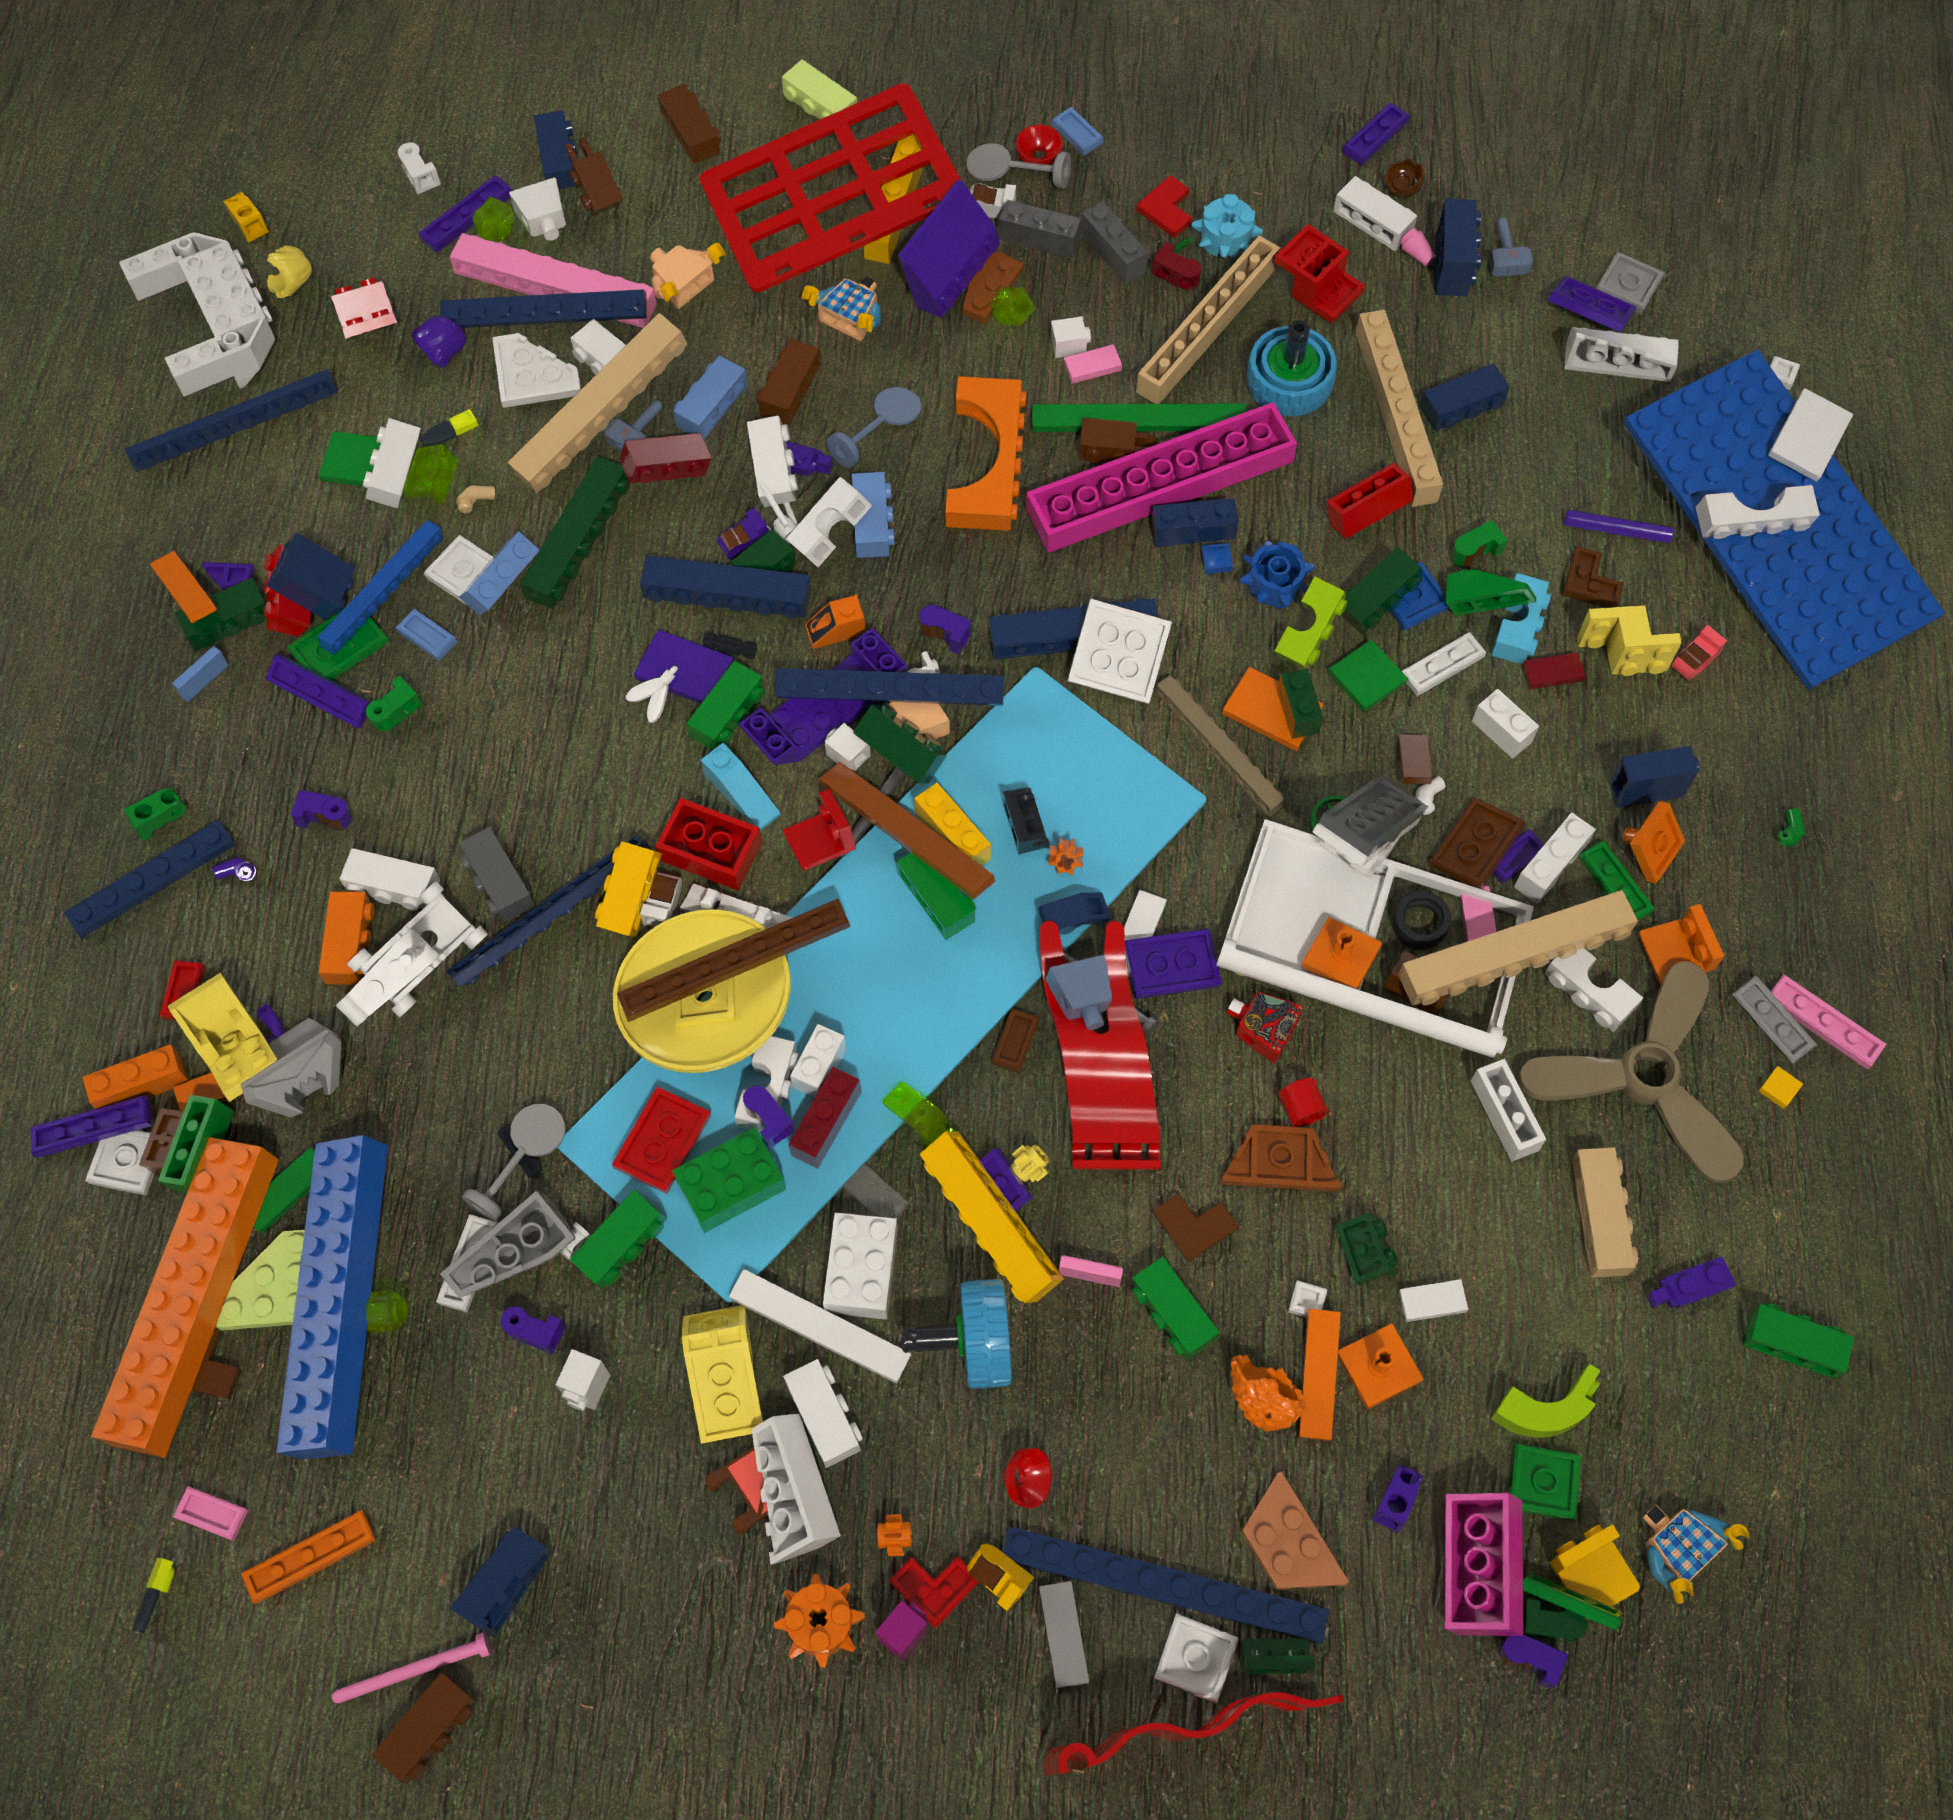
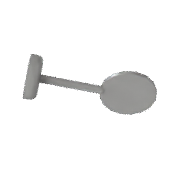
M988 143L978 146L970 152L967 157L966 167L972 177L981 181L998 179L1007 173L1010 167L1053 172L1054 186L1065 189L1070 177L1071 156L1069 152H1060L1056 156L1053 166L1011 161L1009 151L1005 147L995 143Z
M532 1104L523 1108L515 1116L511 1124L510 1136L518 1150L485 1195L474 1189H468L461 1197L470 1207L486 1218L495 1222L498 1221L502 1211L491 1199L523 1155L544 1156L553 1152L562 1143L565 1136V1123L562 1115L554 1107L546 1104Z

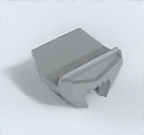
M307 1018L269 1043L278 1058L277 1061L241 1083L246 1103L290 1118L301 1114L304 1108L299 1105V1102L309 1094L323 1087L325 1095H330L339 1086L341 1040L333 1031Z

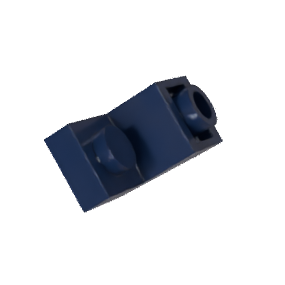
M1102 892L1079 893L1038 907L1042 923L1045 921L1055 922L1058 925L1059 934H1069L1081 925L1104 924L1111 920Z

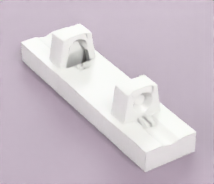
M696 884L691 886L687 897L680 907L682 913L714 910L718 902L720 904L717 910L742 914L760 923L766 929L792 918Z

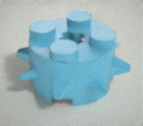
M1227 194L1224 198L1214 200L1208 206L1205 205L1203 219L1192 222V227L1201 232L1199 246H1204L1206 251L1218 257V254H1221L1224 258L1227 255H1230V258L1242 255L1250 246L1251 239L1263 234V229L1254 225L1255 210H1252L1248 204L1234 194Z

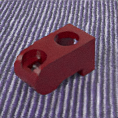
M1165 242L1153 258L1151 274L1184 290H1193L1198 287L1201 275L1200 263L1195 259H1186L1174 253L1175 246Z

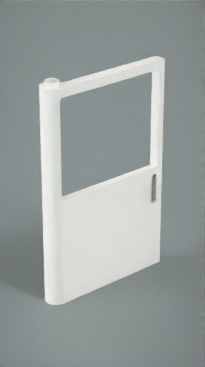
M1266 819L1264 820L1216 966L1492 1058L1495 1057L1496 1053L1502 1054L1507 1041V1037L1502 1036V1027L1516 975L1506 978L1505 975L1501 976L1487 1032L1361 991L1362 983L1358 989L1321 978L1301 968L1328 917L1375 939L1394 877H1400L1458 897L1463 894L1492 903L1493 908L1516 916L1514 926L1530 921L1534 906L1389 859H1385L1371 877L1366 878L1350 867V862L1344 858V854L1336 857L1321 847L1318 836Z

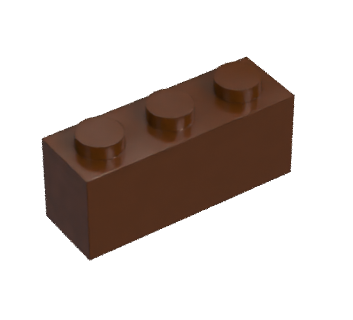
M683 84L658 95L660 112L692 164L720 153V133L716 127L711 126L706 110L700 109L699 101L694 92L690 93L686 85Z
M790 338L787 346L783 347L779 352L776 367L770 369L765 388H761L758 392L757 404H759L760 416L768 418L779 415L782 423L791 424L821 365L820 349L818 347Z
M441 1672L371 1756L400 1782L409 1784L411 1780L416 1782L427 1770L428 1765L426 1762L435 1752L437 1754L442 1752L452 1738L449 1735L458 1724L463 1726L471 1718L475 1711L472 1707L477 1701L452 1678Z

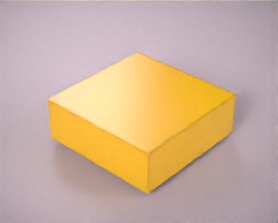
M1777 1066L1762 1085L1759 1092L1785 1109L1803 1083Z

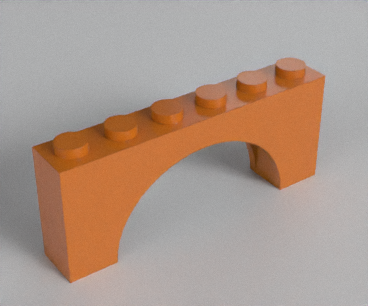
M958 376L956 414L969 416L984 424L994 435L1000 451L994 466L982 479L963 488L947 489L946 527L1011 531V521L1017 520L1018 504H1013V497H1019L1020 481H1015V474L1020 475L1021 458H1017V452H1022L1023 436L1018 435L1019 429L1024 430L1025 413H1020V407H1026L1027 391H1022V380Z

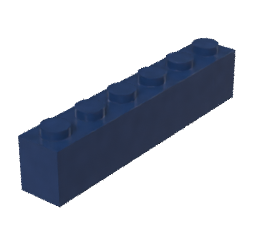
M647 555L640 581L643 598L659 602L663 600L676 602L680 605L696 604L706 608H729L736 612L743 610L754 611L762 615L778 614L788 618H806L812 590L810 575Z
M1138 598L1129 602H1108L1111 605L1159 618L1155 599ZM1088 604L1076 608L1064 609L1058 607L1049 611H1026L1022 614H999L995 617H989L993 660L1076 651Z

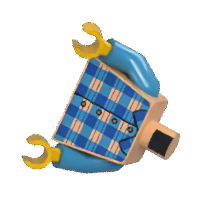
M864 277L859 284L849 279H844L838 285L825 290H818L809 285L804 287L801 299L809 300V305L811 306L818 304L819 321L859 341L863 340L866 332L871 333L873 328L879 327L881 324V308L877 304V294L874 292L876 283L869 277Z
M1655 1505L1642 1517L1656 1532L1645 1542L1651 1576L1668 1591H1673L1674 1600L1678 1604L1684 1603L1681 1591H1686L1690 1596H1694L1690 1580L1728 1545L1725 1540L1730 1539L1732 1546L1737 1550H1741L1744 1546L1740 1540L1735 1538L1737 1536L1750 1538L1749 1532L1744 1525L1735 1524L1731 1526L1715 1517L1693 1510L1686 1511L1682 1509L1670 1519Z

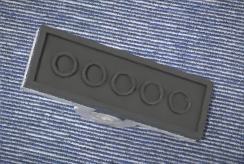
M1380 774L1326 811L1314 828L1313 833L1319 837V845L1336 857L1344 854L1343 856L1350 862L1351 868L1364 877L1369 878L1389 855L1398 839L1417 825L1428 805H1425L1406 790Z

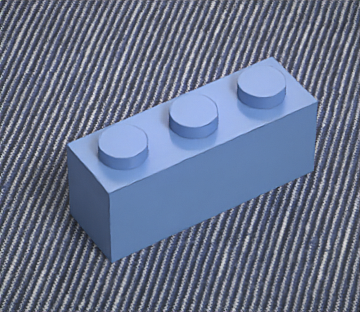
M719 355L713 363L706 367L699 381L691 385L689 393L684 399L678 401L675 405L673 413L676 427L688 434L701 433L704 440L748 386L746 369Z
M884 472L852 474L853 488L872 505L855 525L857 558L890 556L889 545H894L893 529H888V522H893L892 505L887 506L886 499H892L891 482L885 483Z
M518 531L507 540L459 598L478 615H482L491 608L538 553L539 549Z

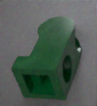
M1526 1599L1523 1601V1635L1536 1639L1573 1642L1582 1637L1587 1631L1586 1618L1570 1610L1562 1613L1540 1610V1600Z

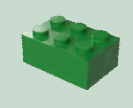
M755 1127L672 1170L676 1182L704 1233L786 1190L784 1178Z

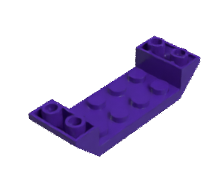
M872 628L851 643L852 655L831 670L906 672L908 665ZM789 699L770 714H767L762 708L758 709L741 721L739 726L774 765L801 761L823 745L827 735L833 729H838L843 723L849 726L866 714L871 705H878L881 702Z

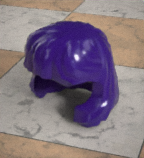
M447 316L431 317L415 328L411 334L415 344L418 345L423 353H426L427 358L434 365H438L441 368L448 365L453 355L459 352L466 342L465 334L461 327Z

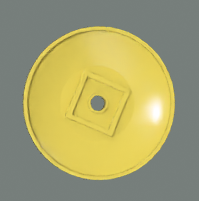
M711 909L698 910L668 919L639 939L624 958L617 973L613 989L615 1018L621 1033L632 1049L650 1063L661 1068L682 1073H703L719 1070L740 1062L768 1041L781 1023L790 1000L791 973L785 955L628 1022L617 996L618 992L766 930V928L755 920L735 912ZM710 991L713 993L709 1000L705 1002L698 1001V996L702 992Z

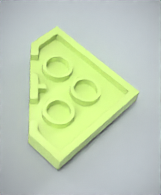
M305 1230L283 1231L232 1282L216 1328L222 1331L293 1325Z

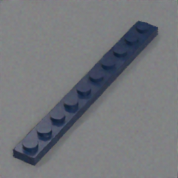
M1009 1526L1003 1553L1020 1566L1287 1636L1308 1639L1310 1642L1323 1643L1329 1609Z

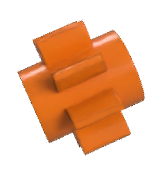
M1059 838L1057 846L1050 845L1049 853L1052 856L1049 857L1048 864L1049 866H1056L1057 874L1069 872L1070 875H1073V870L1076 866H1083L1081 856H1083L1084 849L1083 847H1076L1074 838L1071 841H1063L1062 838Z
M901 1514L886 1515V1523H878L877 1526L879 1549L887 1548L888 1556H904V1547H912L911 1522H903Z

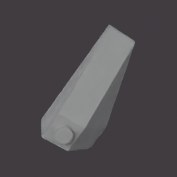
M535 1191L441 1272L440 1275L455 1294L462 1298L553 1259L573 1242L576 1237L565 1218L549 1198Z

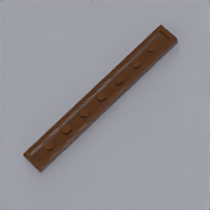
M836 899L618 992L617 996L628 1022L851 926L839 899Z

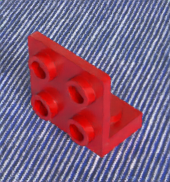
M830 789L819 793L822 805L818 806L819 815L783 830V834L803 871L856 849L850 825Z

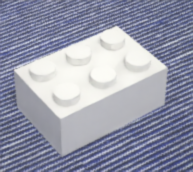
M844 1213L834 1214L823 1300L824 1310L836 1315L888 1319L898 1233L896 1218Z

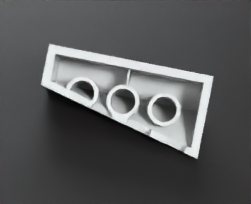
M1572 327L1566 342L1564 369L1671 382L1677 368L1678 340Z
M800 1414L772 1416L754 1427L752 1435L757 1470L763 1474L764 1481L763 1489L760 1490L762 1502L767 1503L769 1522L765 1523L766 1535L771 1536L773 1552L769 1553L770 1564H777L816 1550L840 1537L841 1535Z

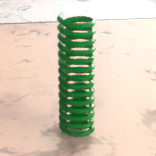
M1186 237L1184 240L1174 245V253L1191 244L1192 239L1190 241Z

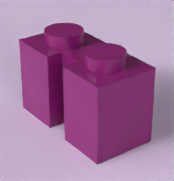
M901 1601L876 1630L875 1634L878 1641L903 1663L929 1632L926 1622L928 1620L926 1618L927 1615L915 1603L911 1602L908 1606Z

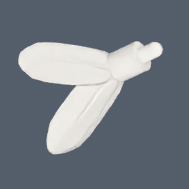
M673 666L670 670L666 669L660 678H655L633 687L626 695V700L630 702H639L651 696L647 709V718L651 723L656 722L662 714L668 693V685L675 678L674 673L678 669L677 666Z

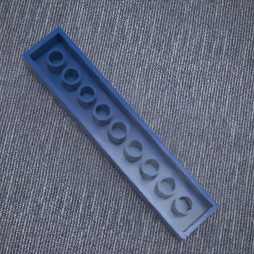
M364 1135L316 1143L276 1451V1453L303 1460L353 1454L388 1145Z

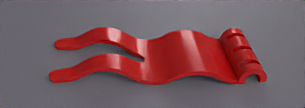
M1045 921L1040 926L1041 966L1046 998L1063 1056L1073 1135L1072 1168L1073 1170H1160V1128L1146 1040L1133 1004L1128 983L1124 926L1118 921H1111L1106 926L1104 955L1112 1001L1106 1010L1108 1031L1104 1034H1099L1094 1030H1087L1083 1017L1067 1019L1047 984L1046 977L1050 968L1066 964L1058 925L1053 921ZM1085 1144H1092V1160H1085ZM1113 1144H1120V1160H1113ZM1141 1144H1148V1160H1141Z
M1278 1692L1242 1698L1224 1705L1204 1725L1196 1730H1187L1166 1723H1149L1122 1729L1111 1734L1094 1751L1081 1743L1054 1747L1044 1757L1043 1771L1045 1776L1070 1772L1067 1765L1068 1759L1071 1763V1770L1087 1768L1102 1763L1111 1758L1129 1739L1137 1734H1149L1170 1741H1184L1212 1736L1227 1729L1244 1711L1255 1704L1281 1711H1300L1343 1702L1344 1698L1342 1694L1325 1699L1309 1700Z

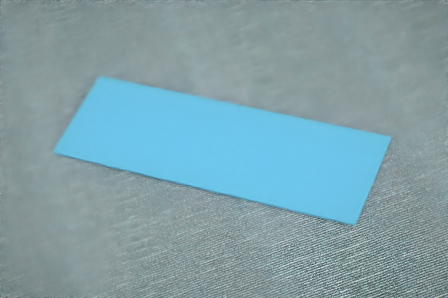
M1038 667L1032 668L1003 697V706H994L946 754V758L929 783H917L897 803L920 820L915 814L914 798L935 783H938L990 842L991 859L983 864L982 867L994 875L995 882L978 897L972 899L977 908L973 924L947 940L944 939L897 873V861L911 852L876 826L855 845V850L848 852L786 914V916L794 918L839 899L851 926L785 955L791 973V994L786 1013L772 1035L773 1037L794 1041L797 1053H800L801 1056L817 1024L845 1036L847 1049L837 1069L860 1079L862 1092L818 1169L791 1156L788 1144L815 1099L794 1089L793 1086L789 1098H783L781 1108L784 1109L786 1115L793 1122L795 1131L771 1149L765 1144L784 1178L786 1190L706 1233L701 1229L676 1179L668 1194H665L612 1167L613 1161L657 1086L711 1112V1118L685 1163L748 1131L747 1129L737 1127L734 1118L742 1091L752 1086L766 1088L771 1081V1078L766 1074L754 1072L752 1065L754 1053L731 1066L703 1073H682L667 1070L650 1063L642 1057L565 1134L561 1145L558 1146L560 1152L619 1205L633 1190L638 1191L668 1218L663 1223V1230L655 1238L727 1303L734 1302L729 1299V1295L743 1269L759 1276L1043 976L1040 954V926L1042 921L1038 907L1075 894L1097 892L1103 893L1108 907L1206 803L1205 795ZM1030 787L1049 841V847L1050 845L1057 846L1059 838H1062L1063 841H1071L1074 838L1076 847H1083L1084 849L1083 856H1081L1083 866H1076L1073 870V875H1070L1069 872L1057 874L1056 866H1049L1048 864L1049 857L1052 856L1049 853V847L1018 854L1003 807L1004 791ZM1091 924L1081 925L1069 934H1060L1062 948L1067 951ZM708 991L699 1001L705 1002L709 1000L713 993Z

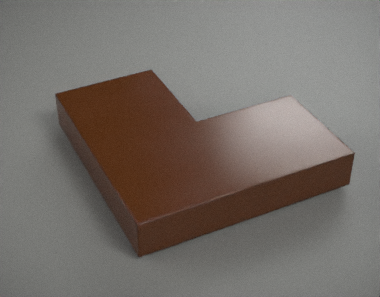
M1575 546L1562 596L1606 608L1618 607L1624 582L1597 575L1602 552Z
M1177 1194L1152 1212L1188 1263L1239 1229L1238 1224L1222 1202L1195 1218L1182 1198Z
M214 1329L191 1391L231 1400L241 1369L236 1366L212 1361L222 1334L220 1330Z

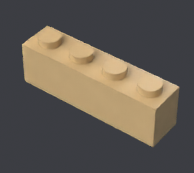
M1615 1147L1578 1149L1572 1158V1165L1591 1278L1628 1276L1638 1264V1253L1636 1247H1632L1630 1235L1633 1233V1224L1631 1217H1627L1625 1205L1628 1203L1626 1188L1621 1185L1620 1176L1623 1172L1621 1158L1616 1156Z

